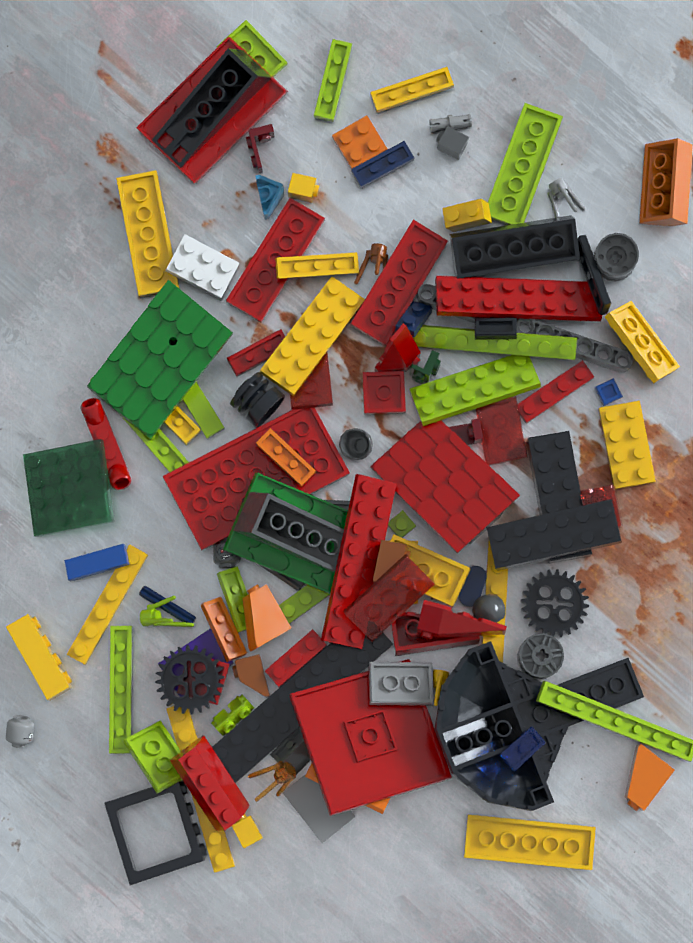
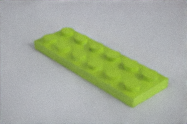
M524 103L488 200L492 220L506 225L525 222L563 116Z
M510 355L409 388L421 423L425 426L540 388L541 383L529 356Z

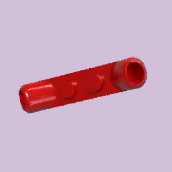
M97 398L87 399L81 404L80 409L112 488L123 490L131 484L128 467L100 400Z

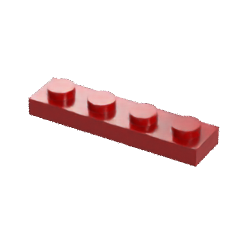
M582 360L515 405L514 408L527 424L594 379V375Z

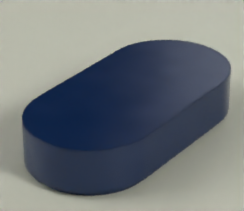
M480 566L470 567L471 570L459 593V600L466 607H473L474 602L481 597L486 581V572Z

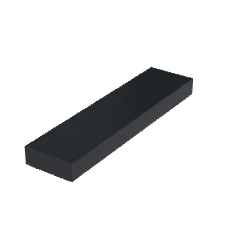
M580 235L578 237L579 261L600 315H606L611 301L587 236Z

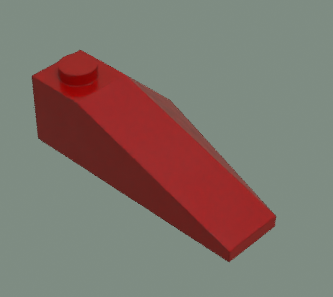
M404 323L389 339L384 353L379 358L382 363L378 362L376 364L375 372H407L412 364L418 365L421 361L419 359L421 352Z
M427 600L423 601L417 633H420V636L425 639L432 640L433 637L453 638L505 635L507 628L505 625L484 618L474 620V617L463 611L456 614L451 611L452 607Z

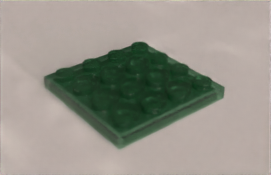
M102 439L23 454L35 537L115 522L104 442Z

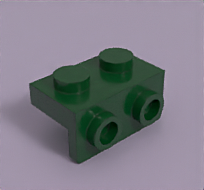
M432 350L424 369L412 364L409 373L412 376V380L423 384V382L428 383L432 375L436 376L441 360H439L440 353Z

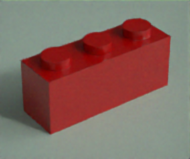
M312 629L267 668L265 672L280 688L327 645Z

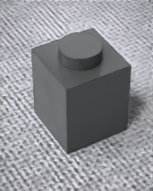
M447 126L445 131H440L436 142H438L437 150L459 160L468 144L469 137Z

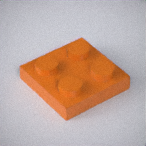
M367 115L332 135L334 142L351 169L388 150Z

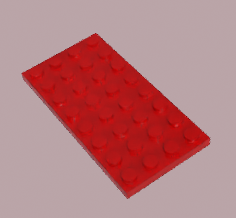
M309 401L164 475L163 479L201 551L229 536L255 473H260L311 495L348 476L350 472L314 405ZM270 428L316 470V473L302 487L256 445V442Z

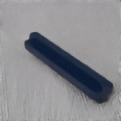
M143 586L139 592L141 597L153 604L166 599L147 586ZM171 601L159 607L182 622L194 623L196 620L194 615Z

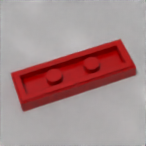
M282 329L227 357L236 377L259 366L270 358L285 338Z

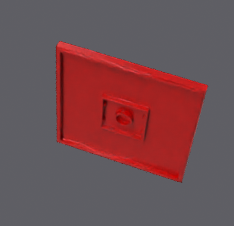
M407 659V660H403V661H400V662H411V661H410V659ZM369 671L289 695L330 816L452 778L427 706L370 705Z

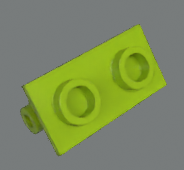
M243 694L240 697L237 696L227 705L231 710L229 714L223 709L213 717L211 724L222 736L229 733L237 723L246 718L254 709L253 705Z

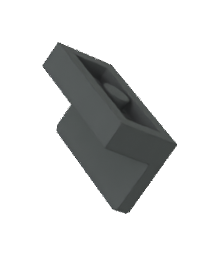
M300 727L270 754L292 777H295L311 760Z

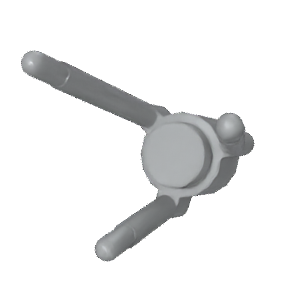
M563 178L549 184L551 191L548 192V195L551 199L555 218L559 217L556 197L558 200L565 198L574 212H577V208L571 198L581 210H585L581 201L572 192L569 185L564 182Z

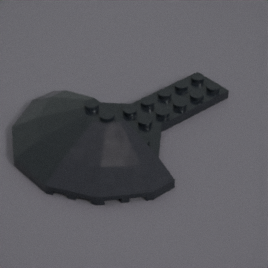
M490 641L469 649L442 684L434 730L451 774L487 803L534 811L554 803L547 785L550 769L553 762H555L568 727L584 720L537 702L536 700L543 682L500 662ZM629 657L557 685L612 708H618L644 697Z

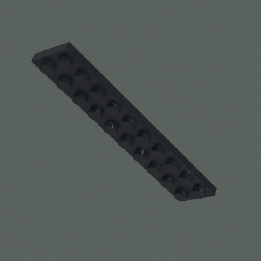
M370 617L368 618L362 649L330 643L212 746L235 783L300 727L289 697L291 693L359 674L368 667L369 662H374L393 645Z

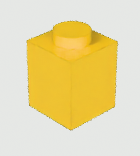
M292 173L288 188V198L312 203L313 197L318 196L320 185H316L317 180L314 177Z
M244 814L236 824L232 825L243 848L263 838L251 815L247 817Z

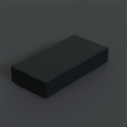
M475 318V340L517 339V318Z

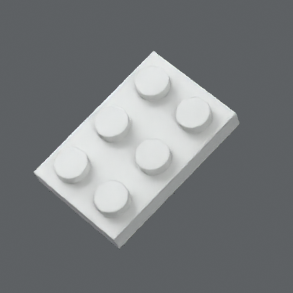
M184 234L166 272L221 300L239 262Z

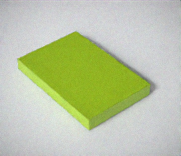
M247 20L229 35L273 77L288 64Z
M161 720L124 739L125 746L156 793L182 781V778L170 762V759L181 751Z

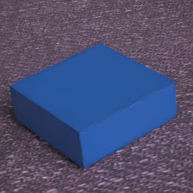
M614 378L595 387L603 406L623 397Z

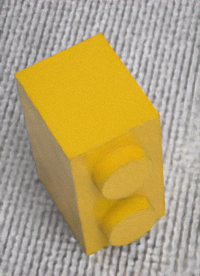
M483 199L442 208L445 228L452 232L492 223L489 203Z

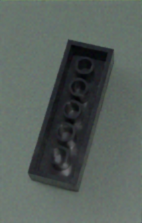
M572 215L449 234L454 272L457 279L580 260L576 221Z
M565 431L529 437L526 444L539 515L583 506L570 432ZM592 550L548 559V563L590 557Z
M612 499L486 527L495 569L498 571L622 543Z

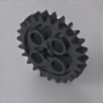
M550 569L547 570V576L540 572V579L532 577L531 579L534 584L527 583L526 587L529 591L522 592L527 598L520 600L521 603L526 604L525 607L521 608V611H527L528 613L523 618L531 619L528 626L535 624V632L542 629V633L550 632V635L553 637L555 632L558 633L559 637H562L563 631L570 635V627L577 630L576 622L583 624L584 621L580 617L588 615L583 611V609L589 607L588 604L584 603L589 596H582L586 588L579 589L578 586L581 584V581L574 583L575 575L567 578V571L562 576L559 575V569H556L554 575H552ZM541 587L549 588L551 593L549 597L544 598L540 595L539 590ZM562 589L570 590V599L562 598L560 593ZM555 598L558 603H573V607L558 605L554 609L551 604H537L536 601L551 602ZM539 608H546L548 610V618L543 619L539 617ZM560 610H567L570 613V618L562 620L559 617Z
M186 645L185 651L178 647L177 654L170 651V659L165 656L163 657L166 664H159V667L163 669L162 672H156L161 679L155 681V683L162 686L157 689V692H164L160 699L165 700L168 698L166 706L169 707L175 704L173 711H177L181 707L182 714H185L186 710L189 709L191 715H193L195 708L202 713V706L210 709L208 702L216 703L217 701L214 696L222 695L217 689L224 687L223 684L219 683V680L225 679V676L218 674L223 668H216L219 660H211L214 655L213 653L206 656L205 648L198 652L197 645H195L193 651H191L189 645ZM187 661H191V676L196 678L192 682V699L189 698V684L184 681L188 678ZM200 662L204 663L206 666L205 672L202 674L195 673V665ZM177 664L184 666V673L180 676H176L173 673V668ZM199 684L207 686V692L202 696L196 693V687ZM179 685L184 686L186 689V693L182 697H176L174 693L175 688Z

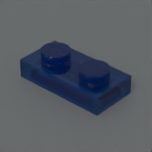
M531 726L499 756L512 771H516L546 742Z

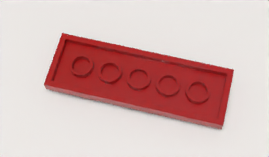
M289 198L226 299V303L262 323L289 279H277L275 258L303 256L324 223L325 218L294 199Z
M413 219L350 325L386 346L395 331V325L410 306L448 240Z

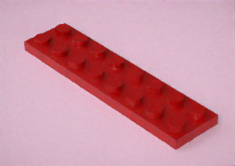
M436 276L437 316L601 322L602 319L587 281L484 277L457 279V276Z
M360 474L355 475L321 636L322 641L360 649L363 647L375 590L373 577L381 540H385L397 483Z

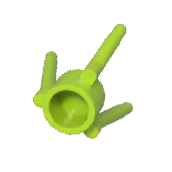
M176 596L147 605V609L140 612V622L145 627H194V623L173 622L171 618H162L161 612L156 610L157 607L175 600Z

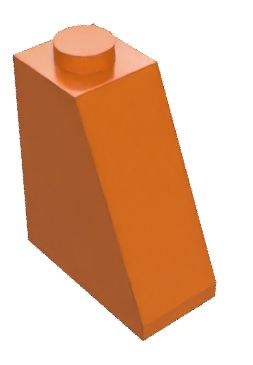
M257 584L247 590L249 594L242 598L250 652L291 629L267 584L261 588Z
M641 743L635 748L625 798L628 800L627 805L635 811H638V809L644 811L675 771V769Z

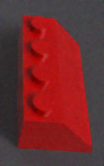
M204 735L170 759V762L216 831L227 830L243 817L250 805Z

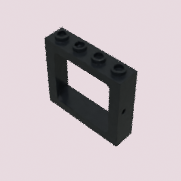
M184 781L178 782L159 793H156L154 788L150 787L104 803L130 885L205 861L204 856L207 855L204 843H199L198 835H201L197 822L193 823L191 815L194 814L191 802H186L185 794H188ZM167 793H173L189 841L191 853L141 871H136L118 810Z

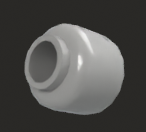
M16 715L7 722L6 740L12 743V747L24 748L26 744L33 741L34 723L30 721L29 717Z

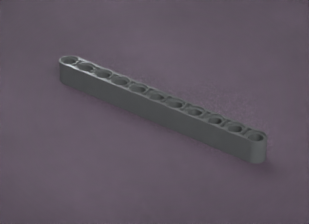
M424 284L418 290V302L432 306L434 310H436L435 286ZM424 291H429L432 294V298L424 299L421 294ZM454 316L475 323V318H482ZM517 319V333H524L519 329V326L526 324L530 328V331L526 334L539 335L540 331H546L550 336L577 338L576 358L620 373L628 371L633 364V356L626 350L534 319ZM578 345H587L589 351L586 353L581 352ZM598 352H607L608 358L601 359L598 356ZM624 357L628 361V365L621 366L618 363V358Z

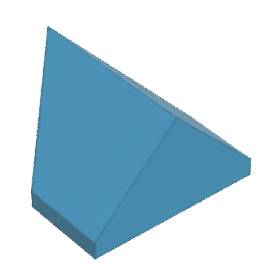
M256 175L264 219L267 220L284 197V187L279 182Z

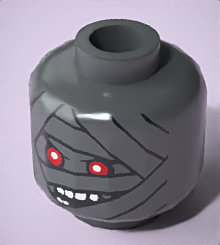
M227 538L213 545V561L219 565V568H234L241 558L223 550Z

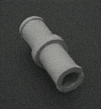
M447 115L446 118L430 119L429 124L435 125L431 126L430 130L431 132L445 130L447 126L453 129L472 127V121H467L471 119V115Z

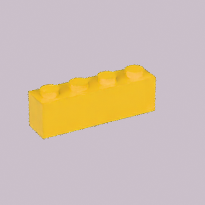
M27 614L6 626L47 700L51 701L72 688L69 684L72 682V679L67 671L63 672L59 665L62 662L57 653L52 654L49 648L52 644L46 634L42 636L39 628H41V625L35 616L32 618L31 615Z

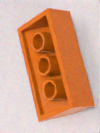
M679 138L645 144L639 223L659 226L687 224L692 144Z

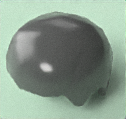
M353 428L346 430L341 435L339 447L341 453L350 459L362 460L371 453L373 442L371 436L366 431Z
M483 595L474 602L472 614L474 618H484L497 623L505 617V605L498 595Z

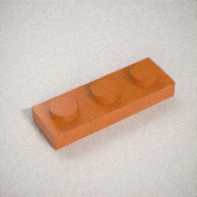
M271 428L256 442V445L299 486L302 487L316 473V470Z
M222 597L204 602L201 608L226 662L245 656L247 651Z

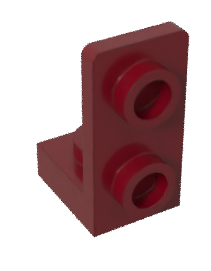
M272 124L249 129V136L246 137L248 149L252 148L254 156H251L253 168H258L259 173H262L263 170L256 142L265 143L275 137Z
M480 418L472 419L469 424L449 427L467 445L482 443L483 441Z

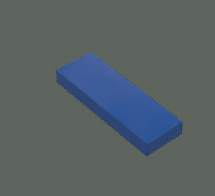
M125 544L64 560L67 577L70 582L129 565Z

